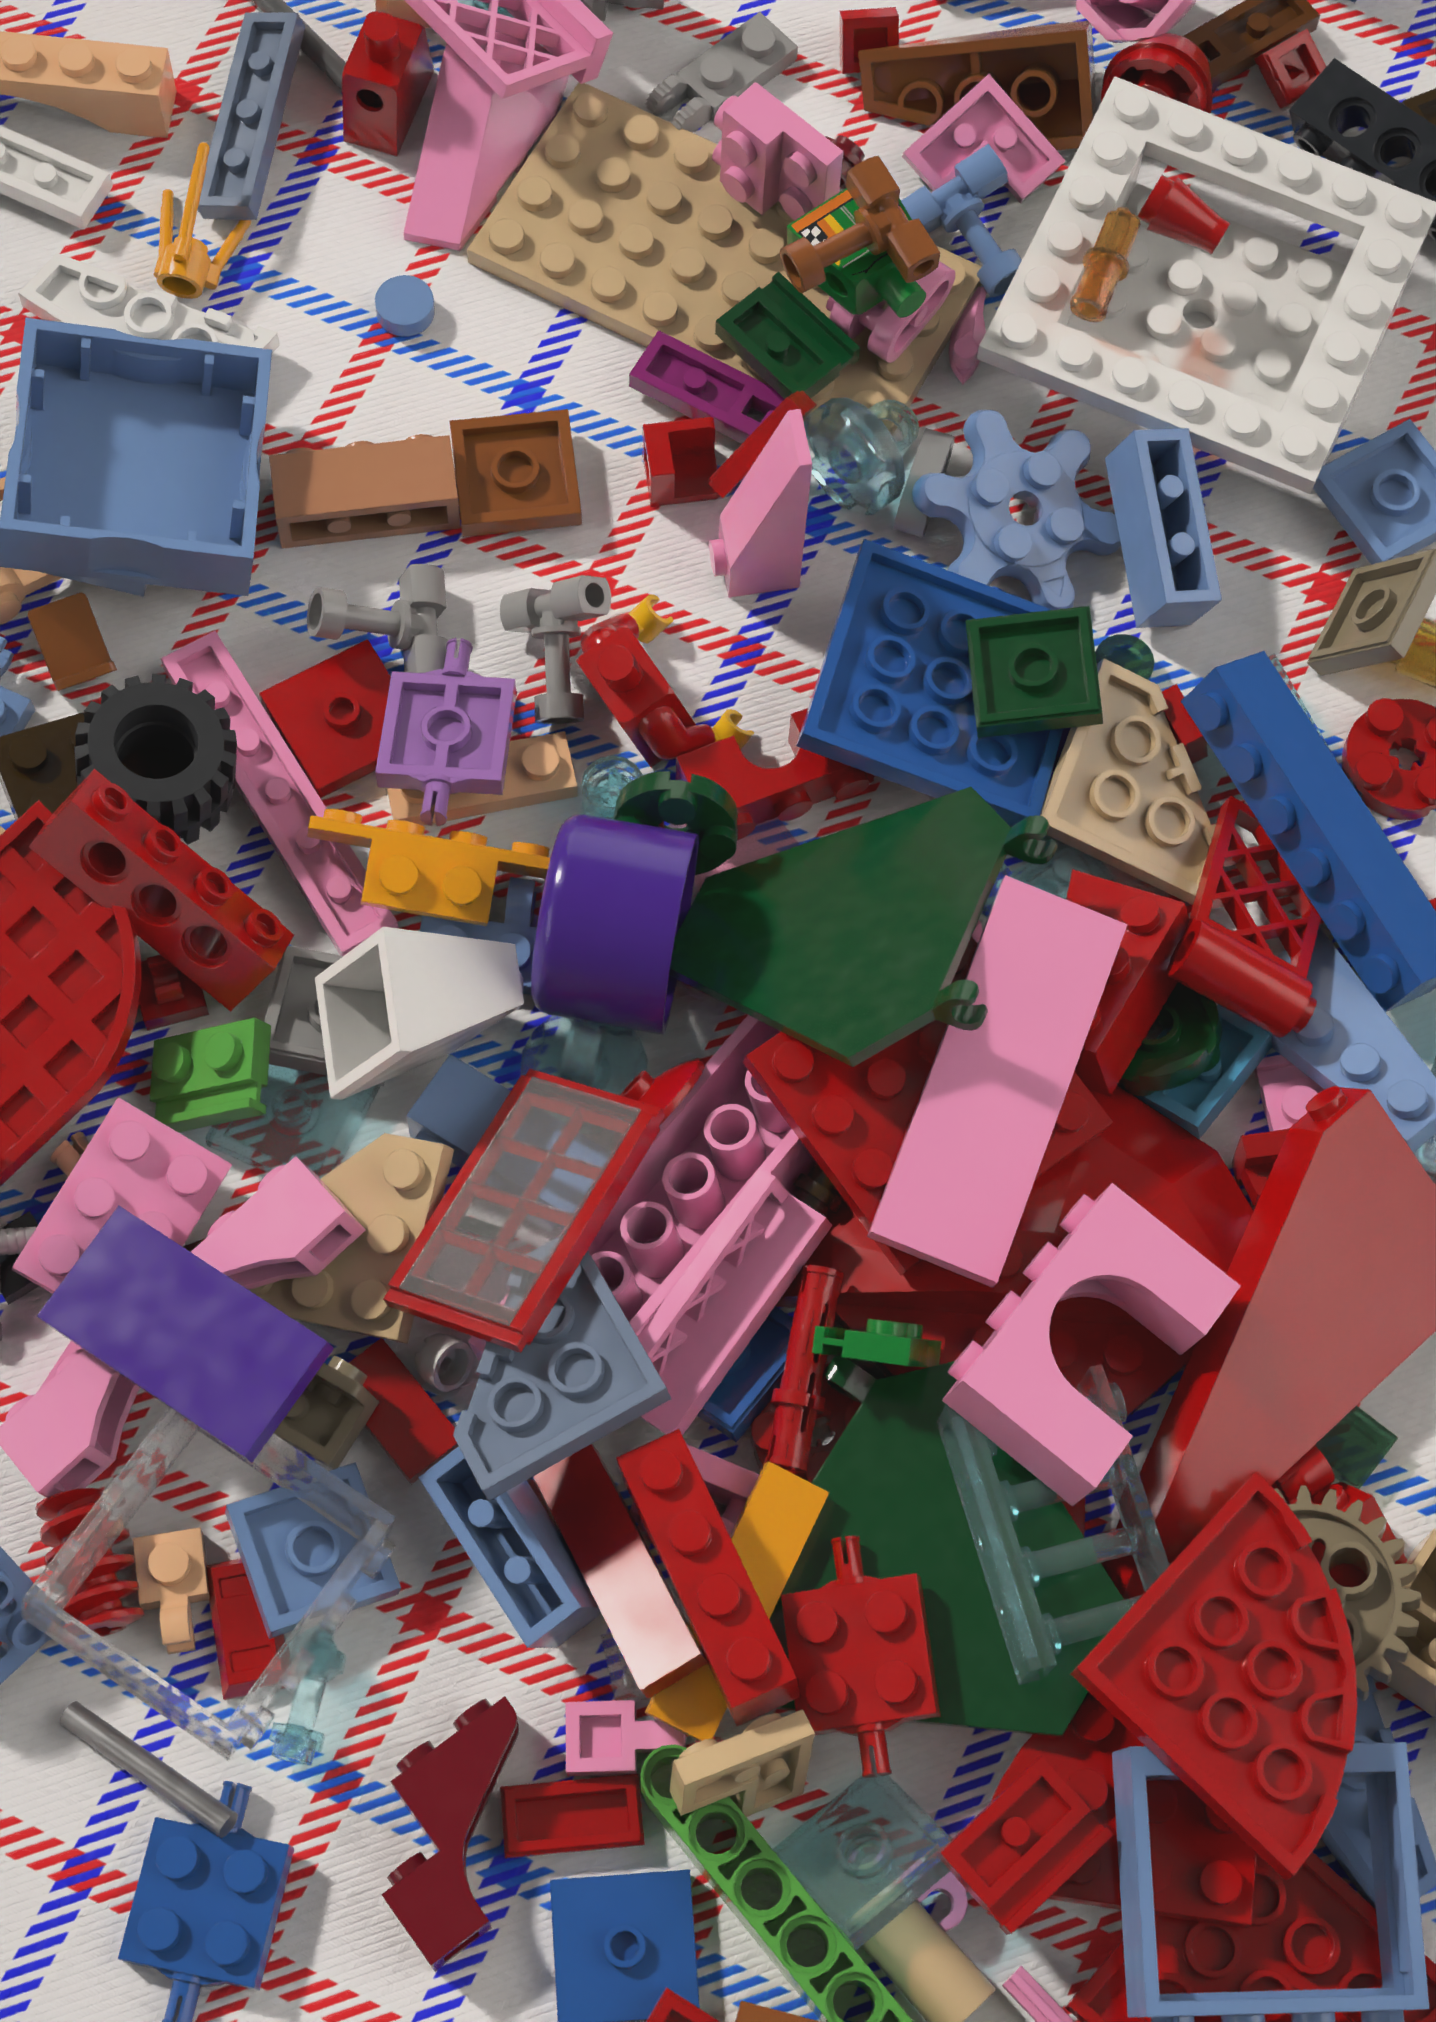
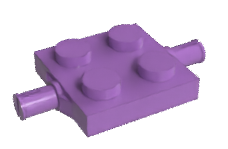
M457 638L450 639L447 642L443 669L426 673L392 671L375 771L377 786L379 788L412 789L424 792L420 820L429 826L433 824L434 814L436 826L446 823L450 794L461 792L503 795L517 696L516 682L512 678L483 677L468 671L473 646L468 640L462 638L460 639L459 653Z

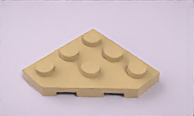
M1104 658L1097 663L1103 724L1072 727L1070 729L1048 785L1040 814L1049 822L1050 827L1046 835L1193 905L1216 824L1211 825L1199 797L1198 791L1202 787L1183 743L1177 744L1164 714L1168 706L1159 685Z
M387 1133L378 1137L321 1178L324 1184L365 1228V1231L317 1276L284 1279L250 1289L249 1291L296 1321L408 1344L414 1315L388 1307L383 1298L390 1289L388 1283L443 1198L454 1149L441 1143Z

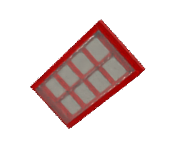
M529 1069L526 1075H521L391 1278L388 1283L390 1289L383 1298L386 1305L521 1353L526 1344L530 1345L660 1132L659 1125L665 1117L662 1108Z

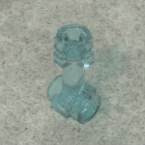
M316 1629L314 1633L306 1635L300 1642H294L290 1658L293 1663L299 1665L301 1673L287 1724L274 1722L269 1738L271 1742H274L271 1756L307 1766L312 1765L315 1752L321 1753L325 1740V1735L315 1731L314 1727L326 1682L334 1679L337 1674H343L347 1660L345 1654L337 1649L333 1633L321 1629Z

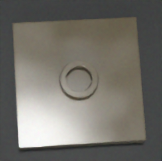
M1436 549L1355 568L1308 658L1307 664L1320 676L1404 658L1436 595Z

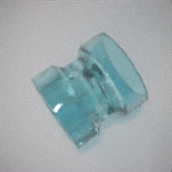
M614 755L601 757L592 762L584 771L581 782L583 814L612 819L620 791L629 782L642 776L636 764L627 758Z

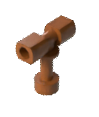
M879 156L868 158L847 171L846 188L859 207L854 212L855 225L814 246L805 237H802L780 249V257L786 274L800 293H804L825 282L824 268L865 247L873 255H879L887 251L906 283L917 281L938 268L940 251L919 219L908 221L898 206L900 188Z

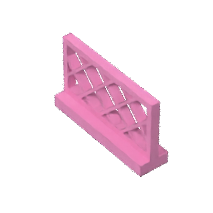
M405 0L502 99L570 74L581 84L598 78L613 36V32L580 0H478L489 4L488 11L458 3V0ZM498 6L505 8L514 18L498 14ZM455 21L486 29V36L464 31ZM495 32L526 40L525 48L495 40ZM535 43L541 44L551 55L535 51ZM492 58L521 65L523 70L508 75Z

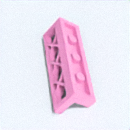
M761 1167L756 1171L638 1335L639 1341L671 1396L669 1401L640 1417L665 1435L680 1429L683 1436L798 1275L802 1266L805 1265L833 1226L825 1216L792 1196L774 1175Z

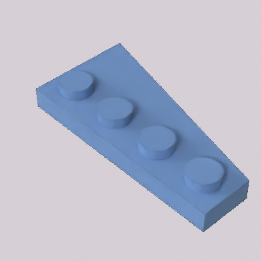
M1319 927L1306 978L1313 984L1311 997L1317 1000L1316 1008L1307 1025L1299 1033L1291 1030L1282 1038L1272 1034V1048L1324 1090L1333 1086L1371 1090L1412 1152H1414L1436 1134V1077ZM1286 950L1277 955V957L1284 961L1291 962Z

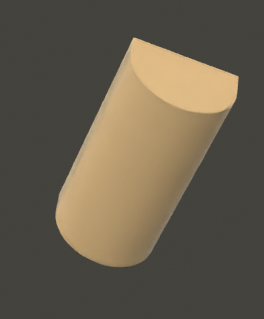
M900 1881L889 1889L848 1929V1933L927 2022H963L996 1990L991 1982L924 1907L915 1900L913 1895Z

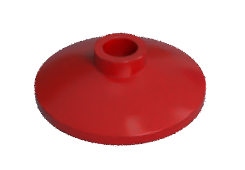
M694 1058L666 1070L655 1078L646 1070H643L625 1087L620 1096L662 1108L665 1117L660 1123L661 1125L694 1087L704 1071L705 1063L700 1058ZM614 1133L610 1152L614 1153L624 1136L623 1134Z

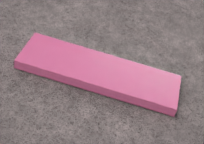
M1005 875L999 886L964 979L972 980L978 985L979 994L972 1005H986L988 1009L987 1015L977 1030H962L947 1024L868 1232V1238L992 1288L998 1283L1127 924Z

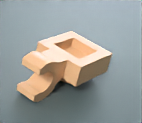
M201 1527L133 1538L140 1607L143 1608V1611L160 1608L162 1644L167 1646L168 1654L196 1650L191 1603L207 1601L210 1598L204 1534Z

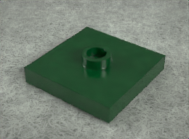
M1090 606L965 620L978 738L1103 724Z

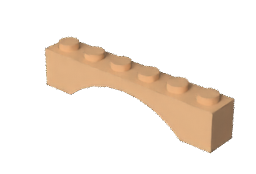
M0 31V95L24 98L59 108L84 118L111 133L168 138L176 96V86L168 48Z

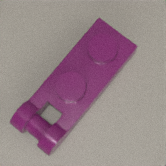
M659 330L629 373V387L692 419L714 418L716 431L741 444L784 400L771 386ZM751 408L764 414L761 422L747 416Z

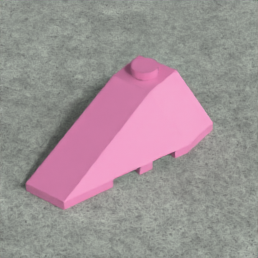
M455 21L464 31L486 36V29ZM495 32V40L525 48L526 40ZM535 43V51L551 55L544 47ZM446 44L404 228V240L461 251L497 202V193L513 172L518 173L528 159L529 150L541 134L546 132L558 114L569 75L502 99ZM492 58L508 75L523 70L521 65Z
M801 409L789 410L720 514L719 539L709 541L714 576L724 575L729 598L800 587L812 460Z

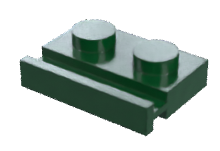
M780 272L772 276L771 283L763 289L760 287L755 289L716 320L715 334L784 399L794 392L802 390L812 398L840 375V370L849 363L853 365L859 360L860 347L806 296L800 293Z

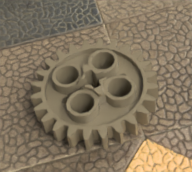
M1300 1486L1296 1504H1288V1506L1311 1537L1310 1548L1312 1549L1313 1544L1317 1542L1323 1543L1326 1547L1320 1566L1330 1589L1336 1588L1351 1635L1356 1665L1357 1697L1365 1701L1368 1699L1369 1694L1366 1676L1370 1675L1387 1685L1391 1681L1392 1670L1384 1658L1387 1657L1400 1662H1405L1408 1658L1409 1648L1397 1636H1416L1419 1621L1403 1612L1420 1608L1421 1593L1401 1587L1415 1580L1417 1568L1415 1564H1395L1404 1553V1540L1402 1538L1393 1539L1383 1543L1381 1538L1385 1532L1387 1520L1382 1516L1374 1519L1367 1525L1361 1522L1362 1501L1356 1500L1343 1512L1336 1509V1490L1330 1489L1325 1495L1322 1504L1318 1505L1312 1504L1307 1486ZM1277 1488L1274 1489L1284 1499L1280 1491ZM1344 1563L1353 1564L1365 1573L1367 1580L1353 1588L1343 1587L1331 1578L1329 1572L1337 1565Z

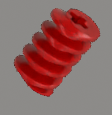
M100 1488L72 1489L47 1497L36 1504V1515L42 1520L49 1521L41 1528V1542L46 1546L53 1547L45 1555V1568L52 1573L59 1574L50 1581V1595L55 1599L64 1600L54 1609V1620L61 1626L70 1627L59 1635V1642H81L122 1631L127 1625L144 1616L143 1608L122 1606L121 1599L138 1591L139 1583L137 1581L117 1579V1572L133 1565L135 1562L134 1556L113 1553L112 1546L130 1536L129 1529L108 1527L107 1520L124 1512V1503L120 1501H104L103 1490Z

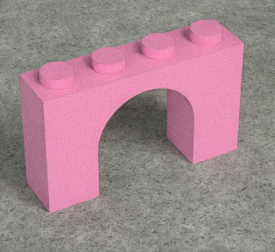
M1113 1183L1095 1201L1084 1194L1060 1223V1226L1068 1232V1235L1058 1248L1047 1242L1026 1267L1023 1274L1032 1282L1021 1297L1011 1290L994 1309L985 1323L995 1331L983 1347L973 1340L956 1359L947 1373L957 1381L942 1399L950 1408L1071 1506L1075 1505L1098 1486L1133 1435L1079 1393L1059 1370L1052 1354L1049 1339L1050 1320L1056 1304L1062 1300L1074 1297H1093L1113 1303L1130 1314L1179 1355H1182L1207 1334L1240 1288L1237 1282Z

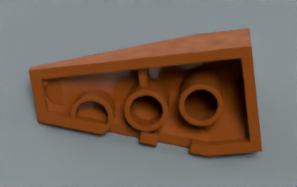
M1088 21L1030 26L860 50L858 52L865 111L931 126L990 74L1056 150L1079 148L1096 114L1092 25Z

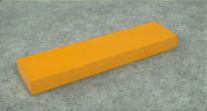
M768 1461L764 1464L730 1537L770 1619L829 1492ZM689 1620L688 1625L700 1646V1643ZM707 1663L654 1695L646 1708L645 1714L698 1741L713 1738L727 1709V1704Z

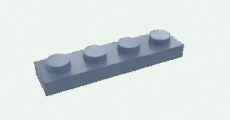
M245 12L206 164L207 168L198 205V211L203 219L257 220L305 30V25L298 13Z

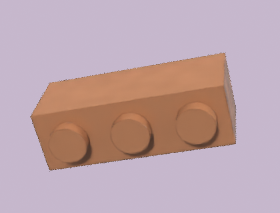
M418 434L402 441L375 444L369 441H356L339 448L321 450L295 448L287 451L285 454L269 455L275 517L282 549L461 528L450 435L434 437L427 434Z

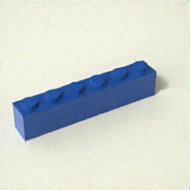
M1265 651L1215 667L1181 700V703L1366 988L1385 1012L1436 988V911Z

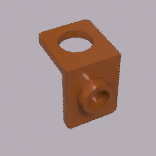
M80 592L34 608L28 612L30 624L57 691L117 670L114 661L109 656L86 594Z

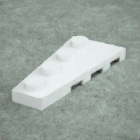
M58 253L18 293L22 306L42 320L110 328L148 339L175 340L187 338L271 349L272 354L280 346L278 332L259 325L255 331L233 323L231 315L208 308L205 313L178 303L177 296L156 288L153 293L130 286L126 283L125 277Z

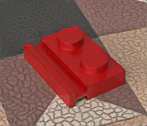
M1041 1756L962 1829L936 1856L981 1907L993 1916L1000 1924L999 1927L1008 1935L1012 1934L1114 1834L1107 1826L1104 1827L1090 1812L1091 1808L1044 1756Z

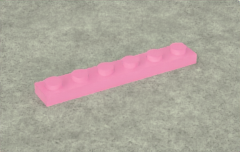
M216 631L162 657L163 669L173 685L177 684L179 678L193 682V693L198 695L204 689L215 697V710L224 707L231 718L230 730H235L237 739L235 786L340 956L346 955L382 927L399 929L398 922L391 910L360 905L366 871L350 845L307 837L310 816L323 817L324 810L327 808Z

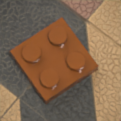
M568 409L449 421L462 537L582 525V511Z

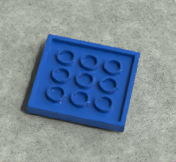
M864 539L852 568L796 746L934 798L972 787L1010 826H1014L1029 816H1040L1063 729L983 738L977 737L965 620L1048 611L1051 609Z

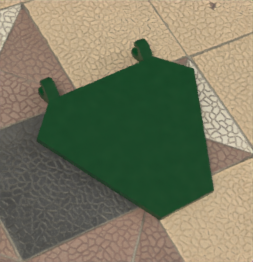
M972 787L956 791L706 877L675 936L669 975L851 1067L858 1065L935 1019L962 1030H977L984 1022L988 1012L984 1004L972 1005L979 994L978 985L972 980H958L952 984L951 982L1006 855L1028 863L1042 865L1052 859L1057 849V843L1052 839L1048 841L1041 840L1046 836L1050 827L1045 817L1038 815L1029 816L1010 827Z
M835 1356L825 1370L824 1375L827 1378V1383L835 1391L861 1405L811 1482L828 1491L829 1494L781 1595L819 1589L829 1582L837 1580L831 1540L841 1537L846 1542L845 1536H859L864 1576L883 1579L917 1573L921 1577L941 1716L907 1722L1063 1737L1089 1694V1691L1071 1675V1672L1130 1609L1058 1495L942 1401L957 1381L947 1373L955 1361L875 1379L847 1358ZM780 1595L769 1620L789 1660ZM795 1701L788 1702L776 1709L796 1711Z

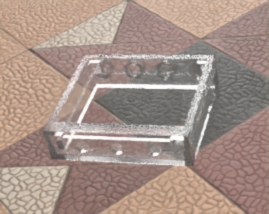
M169 1408L22 1598V1618L229 1761L241 1743L252 1750L264 1735L276 1715L267 1707L281 1687L284 1686L293 1692L306 1676L317 1657L309 1652L308 1649L321 1631L324 1629L331 1635H334L348 1617L357 1601L349 1595V1592L361 1575L364 1573L373 1580L383 1568L396 1545L387 1540L396 1517L275 1434L270 1437L253 1463H251ZM198 1431L358 1539L227 1723L63 1610Z

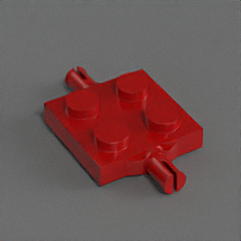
M845 1536L846 1542L841 1537H837L831 1540L837 1580L831 1581L819 1589L781 1595L789 1662L797 1677L800 1697L794 1700L796 1712L803 1709L815 1735L840 1732L858 1736L863 1772L862 1778L877 1777V1774L886 1776L892 1774V1770L889 1764L885 1732H889L907 1721L941 1716L921 1577L917 1573L883 1579L864 1576L859 1544L860 1537Z

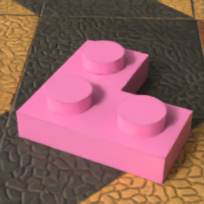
M990 74L968 92L905 150L902 155L904 160L928 187L934 191L955 177L954 166L989 144L1007 170L1008 182L1004 184L1005 187L1020 204L1066 161Z

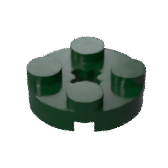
M671 771L648 773L629 782L618 795L612 819L698 834L699 844L695 875L709 872L734 856L738 838L737 806L731 795L719 784L695 774L691 775V783L683 780H670ZM666 821L675 826L683 824L687 825L684 828H671L665 826L664 822Z
M1180 982L1176 984L1154 1022H1158L1163 1029L1170 1027L1172 1029L1162 1038L1143 1039L1119 1081L1128 1093L1143 1097L1155 1091L1173 1089L1190 1082L1201 1073L1207 1072L1216 1066L1221 1055L1219 1045L1222 1037V1025L1217 1005L1214 1001Z

